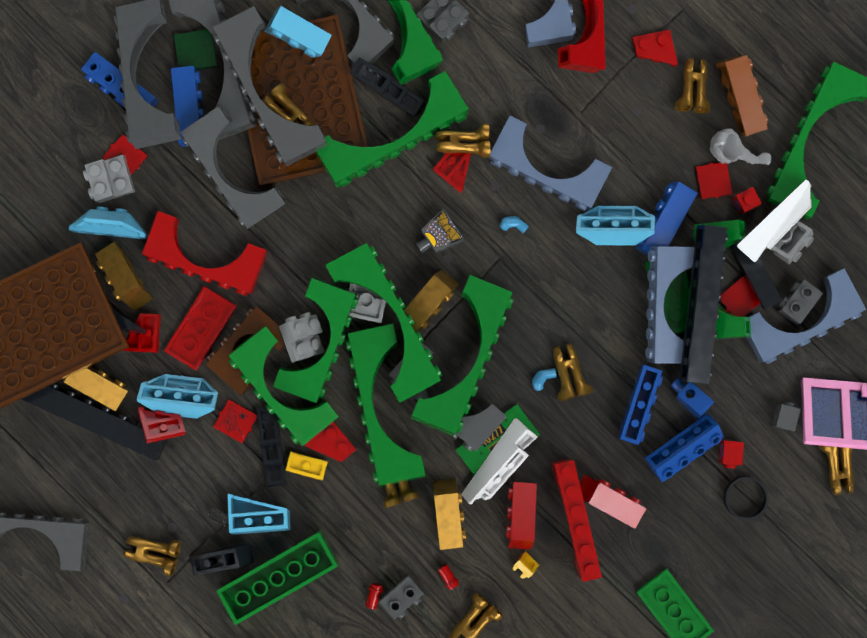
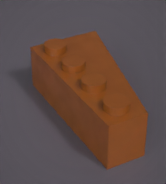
M742 55L714 63L716 69H721L722 77H720L722 85L728 89L726 96L728 103L735 108L732 114L740 136H749L768 129V118L762 110L763 100L757 92L758 82L752 74L753 64L751 59L747 55Z

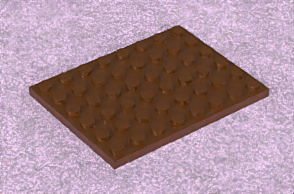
M338 14L308 21L332 35L322 55L319 57L315 56V58L306 55L305 51L294 48L264 31L260 32L251 58V76L259 98L263 101L266 96H269L280 109L291 117L290 112L270 95V92L276 86L283 83L286 87L288 98L309 117L314 126L318 125L324 137L330 135L331 139L340 143L357 147H368L352 75L349 74L351 70ZM256 111V115H257V119H258V118H260V116H259L258 112ZM256 120V127L247 130L260 187L326 172L315 152L286 167L284 162H279L275 154L278 150L275 145H270L266 137L269 133L266 128H261L258 120Z
M81 242L0 281V409L129 347L86 249Z

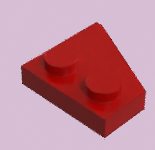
M670 29L632 38L637 58L650 59L653 62H662L673 67L678 65Z
M446 153L432 171L461 194L471 154Z

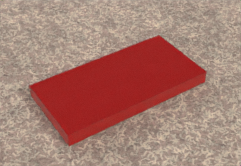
M204 286L164 349V352L197 371L237 306Z

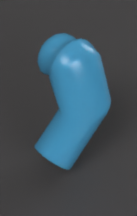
M517 216L504 217L500 223V228L504 231L511 227H516L524 233L529 227Z
M555 368L538 371L532 379L533 389L541 391L546 379L556 378Z

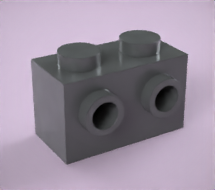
M805 279L799 282L796 281L789 289L791 291L789 296H785L778 304L780 308L777 312L794 325L802 323L823 294Z
M408 574L379 600V603L394 620L397 617L401 619L409 612L407 608L412 604L416 606L424 599L422 597L424 591Z

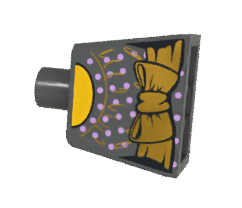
M442 209L421 229L424 239L416 243L421 253L432 248L438 254L462 243L464 238L445 210Z

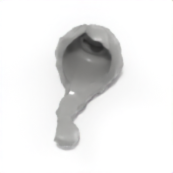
M732 128L718 131L711 139L710 152L722 164H729L739 159L752 165H769L771 163V155L769 153L755 156L745 148L739 135Z

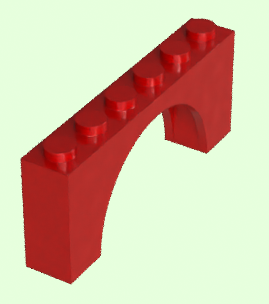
M582 0L585 9L583 34L575 45L569 44L558 49V68L596 73L606 69L603 0Z
M157 212L142 252L144 256H147V261L155 264L160 261L165 263L164 267L175 270L177 267L183 269V274L191 277L197 274L201 276L200 280L211 283L213 280L219 282V287L228 290L229 287L236 288V293L247 296V293L253 295L268 254L267 250L248 243L244 252L229 265L220 268L199 267L191 263L180 249L177 237L180 220L171 215Z
M570 458L552 462L554 479L562 498L574 551L573 559L577 575L582 582L602 578L575 462Z

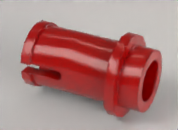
M448 564L437 570L446 584L445 588L452 590L459 585V579L455 578Z
M372 583L368 589L370 591L365 603L366 607L377 609L380 594L384 591L382 585Z

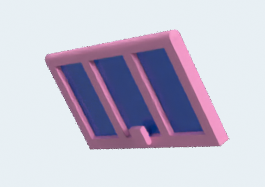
M802 378L803 443L867 450V383Z

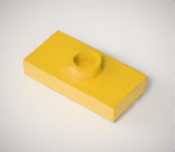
M291 451L285 470L323 480L328 461Z

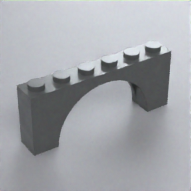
M292 0V1H293L297 6H299L300 4H302L303 2H305V1H307V0ZM340 0L355 13L360 28L356 45L347 55L348 61L354 66L360 57L373 64L394 45L393 33L388 28L384 29L380 25V19L375 14L371 15L367 11L369 8L363 1Z
M220 105L181 131L183 135L181 138L186 146L192 148L194 151L193 156L197 162L203 164L205 174L215 181L217 191L221 195L224 194L228 207L232 211L235 210L239 223L248 229L288 201L278 186L260 192L247 191L235 186L225 177L218 163L217 145L222 132L233 121L223 106Z
M421 343L424 350L428 348L426 345ZM403 359L389 374L392 377L390 382L393 384L399 375ZM425 389L410 397V399L413 401L414 399H428L430 397ZM491 404L479 414L462 417L461 421L464 422L460 433L456 432L453 437L455 439L460 437L465 441L462 444L470 452L473 449L477 452L507 416Z
M0 512V537L6 532L19 527L38 530L45 534L55 545L60 557V570L82 571L85 569L89 522H83L84 519L72 518L71 521H64V517H52L51 520L45 519L44 515H33V518H26V514L18 513L14 514L13 517L6 516L7 513Z

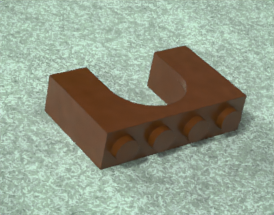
M259 307L251 308L246 313L245 317L247 318L244 322H239L232 330L234 333L222 340L220 343L221 348L217 352L213 351L207 358L208 362L206 365L240 395H244L252 384L249 383L247 385L240 376L243 374L239 368L234 369L228 362L230 359L228 354L236 349L238 343L243 338L253 335L265 325L278 341L273 347L279 352H282L286 347L279 329L280 325Z

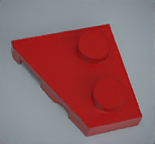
M140 313L136 324L147 332L145 334L129 333L128 335L130 336L127 340L129 347L122 351L158 353L161 315Z
M138 407V414L146 443L185 435L186 431L181 415L167 414L159 410L152 412L144 410V407Z
M334 421L305 444L306 447L340 462H343L357 450Z

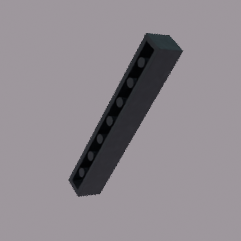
M697 225L679 378L682 381L709 384V380L712 377L713 345L717 336L715 328L719 317L718 302L721 299L720 284L723 280L722 267L726 257L724 249L728 239L726 227Z
M56 383L21 399L153 460H159L168 439L146 443L141 422L136 421L135 424L129 421L130 417L119 413V415L111 413L112 409L102 405L100 408L94 405L95 401L84 397L82 400L77 397V393L67 389L66 392L60 390V385Z

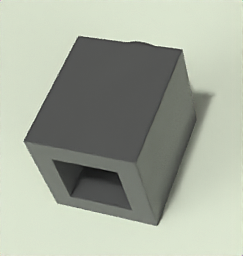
M786 401L783 404H777L772 427L795 432L801 409L795 408L796 404Z

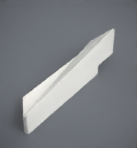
M805 180L737 245L752 261L756 262L766 247L771 250L811 208L810 182Z
M515 418L463 491L462 496L470 505L479 498L484 500L491 499L529 456L524 449L537 436L520 420Z

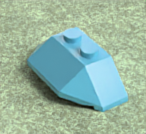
M596 206L577 216L576 233L595 245H637L655 233V216L637 206Z
M97 207L96 210L90 209L69 226V230L75 233L147 240L149 236L137 220L127 213L125 209H116V211H108L106 207Z
M164 374L148 382L141 383L137 401L154 412L159 410L167 414L174 413L181 415V417L197 419L215 410L218 392L203 378Z

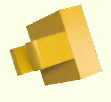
M525 551L515 563L513 570L515 571L519 568L523 572L520 577L522 579L529 578L534 574L539 564Z

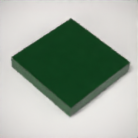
M208 29L174 35L179 67L194 66L196 70L218 67L213 35Z

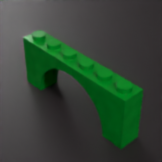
M741 220L695 224L694 230H692V239L695 241L697 225L726 227L728 239L725 243V249L737 242H741L745 238V222ZM718 303L719 317L715 328L717 332L716 339L751 337L750 318L730 314Z
M316 277L311 278L305 297L316 302L323 309L329 320L331 337L328 349L324 356L312 366L302 369L281 367L274 382V388L315 403L319 399L323 400L327 390L324 388L325 383L330 381L333 373L330 370L332 363L336 364L340 354L337 352L339 345H343L346 337L343 334L345 327L349 328L352 321V316H350L351 310L356 309L359 298H356L358 293Z
M264 325L228 354L230 357L228 362L234 369L239 368L243 373L240 375L247 385L251 383L254 386V394L259 400L263 398L267 402L265 407L271 414L276 413L279 417L277 422L283 429H289L291 432L289 436L294 443H300L304 446L339 416L326 400L309 408H292L278 402L269 393L264 381V363L269 351L278 341Z

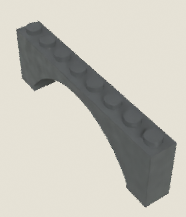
M145 0L115 7L116 15L114 16V21L118 27L116 38L120 46L117 48V52L121 59L119 69L123 76L121 87L125 94L122 100L127 113L124 115L126 125L128 126V131H126L127 140L136 149L181 139L180 125L173 113H164L147 103L141 97L136 81L137 63L144 46L158 28L163 24H167L166 8L161 0Z
M168 0L172 14L180 18L186 16L197 20L212 35L215 34L213 27L226 21L224 16L225 8L220 0ZM220 44L219 48L221 51H223L224 48L222 44ZM223 54L224 82L216 107L222 105L233 122L224 129L219 140L257 126L256 112L253 113L248 103L251 99L248 94L244 96L239 86L242 82L240 78L235 79L230 69L233 65L231 61L226 62Z
M255 6L214 26L215 34H213L217 45L222 44L224 50L221 52L226 62L231 61L233 67L230 69L235 79L240 78L242 84L239 86L244 96L249 95L251 101L248 103L253 113L258 112L260 118L257 120L261 128L267 129L269 135L266 137L270 145L276 146L278 152L275 154L279 162H284L287 167L328 146L318 125H301L282 118L269 109L256 93L251 76V58L256 40L260 32L265 29V26Z

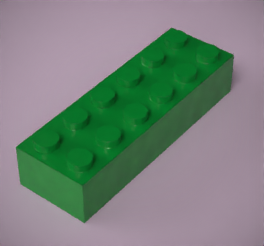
M320 530L220 587L216 592L234 625H237L335 569L340 563Z

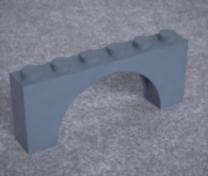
M555 0L551 9L543 17L525 25L527 47L571 41L574 34H576L575 22L572 23L571 21L573 8L572 4H568V0Z
M510 115L488 158L491 160L490 163L499 168L501 166L507 168V172L514 176L520 175L524 177V180L529 184L535 185L536 183L542 186L541 189L547 193H556L559 195V199L575 203V207L582 211L590 210L612 167L595 159L586 171L572 178L554 179L541 174L530 164L524 152L523 134L527 124Z
M650 246L648 252L650 270H648L647 274L649 289L647 291L649 308L646 312L648 319V328L646 330L648 347L645 351L647 362L681 363L684 340L676 336L667 324L664 315V298L672 280L681 272L692 268L694 247Z
M845 268L822 279L826 289L825 309L819 320L809 329L800 333H787L768 324L760 312L749 316L751 337L746 338L759 363L766 362V364L777 360V355L781 353L786 355L794 351V346L798 344L804 346L811 342L810 338L814 336L819 338L827 334V329L831 327L837 329L845 325V320L850 318L852 321L862 316L861 312L866 310Z

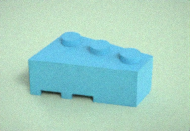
M282 6L274 11L264 31L287 42L294 48L305 51L304 53L312 58L322 55L332 36Z
M228 494L230 534L291 530L290 511L287 508Z

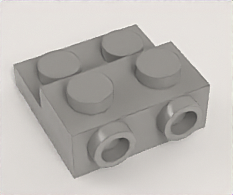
M124 155L108 160L101 159L85 165L86 170H83L85 180L90 183L91 188L88 189V193L94 201L102 203L135 192Z
M798 221L774 245L771 251L789 265L792 261L797 262L802 255L800 251L803 247H809L813 242V230Z
M350 283L349 290L358 293L356 298H359L357 307L351 310L350 316L382 323L386 301L374 292Z
M308 312L300 315V319L293 316L285 319L286 323L279 326L292 363L325 352L318 335L323 331L316 314L311 315Z

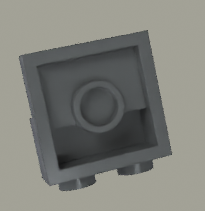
M431 0L416 14L417 18L442 43L445 40L449 41L456 34L454 31L459 27L463 28L469 21V12L457 0Z

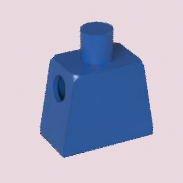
M677 378L671 385L678 393L676 399L698 420L714 403L710 397L692 382L686 385ZM686 393H691L693 398H687Z

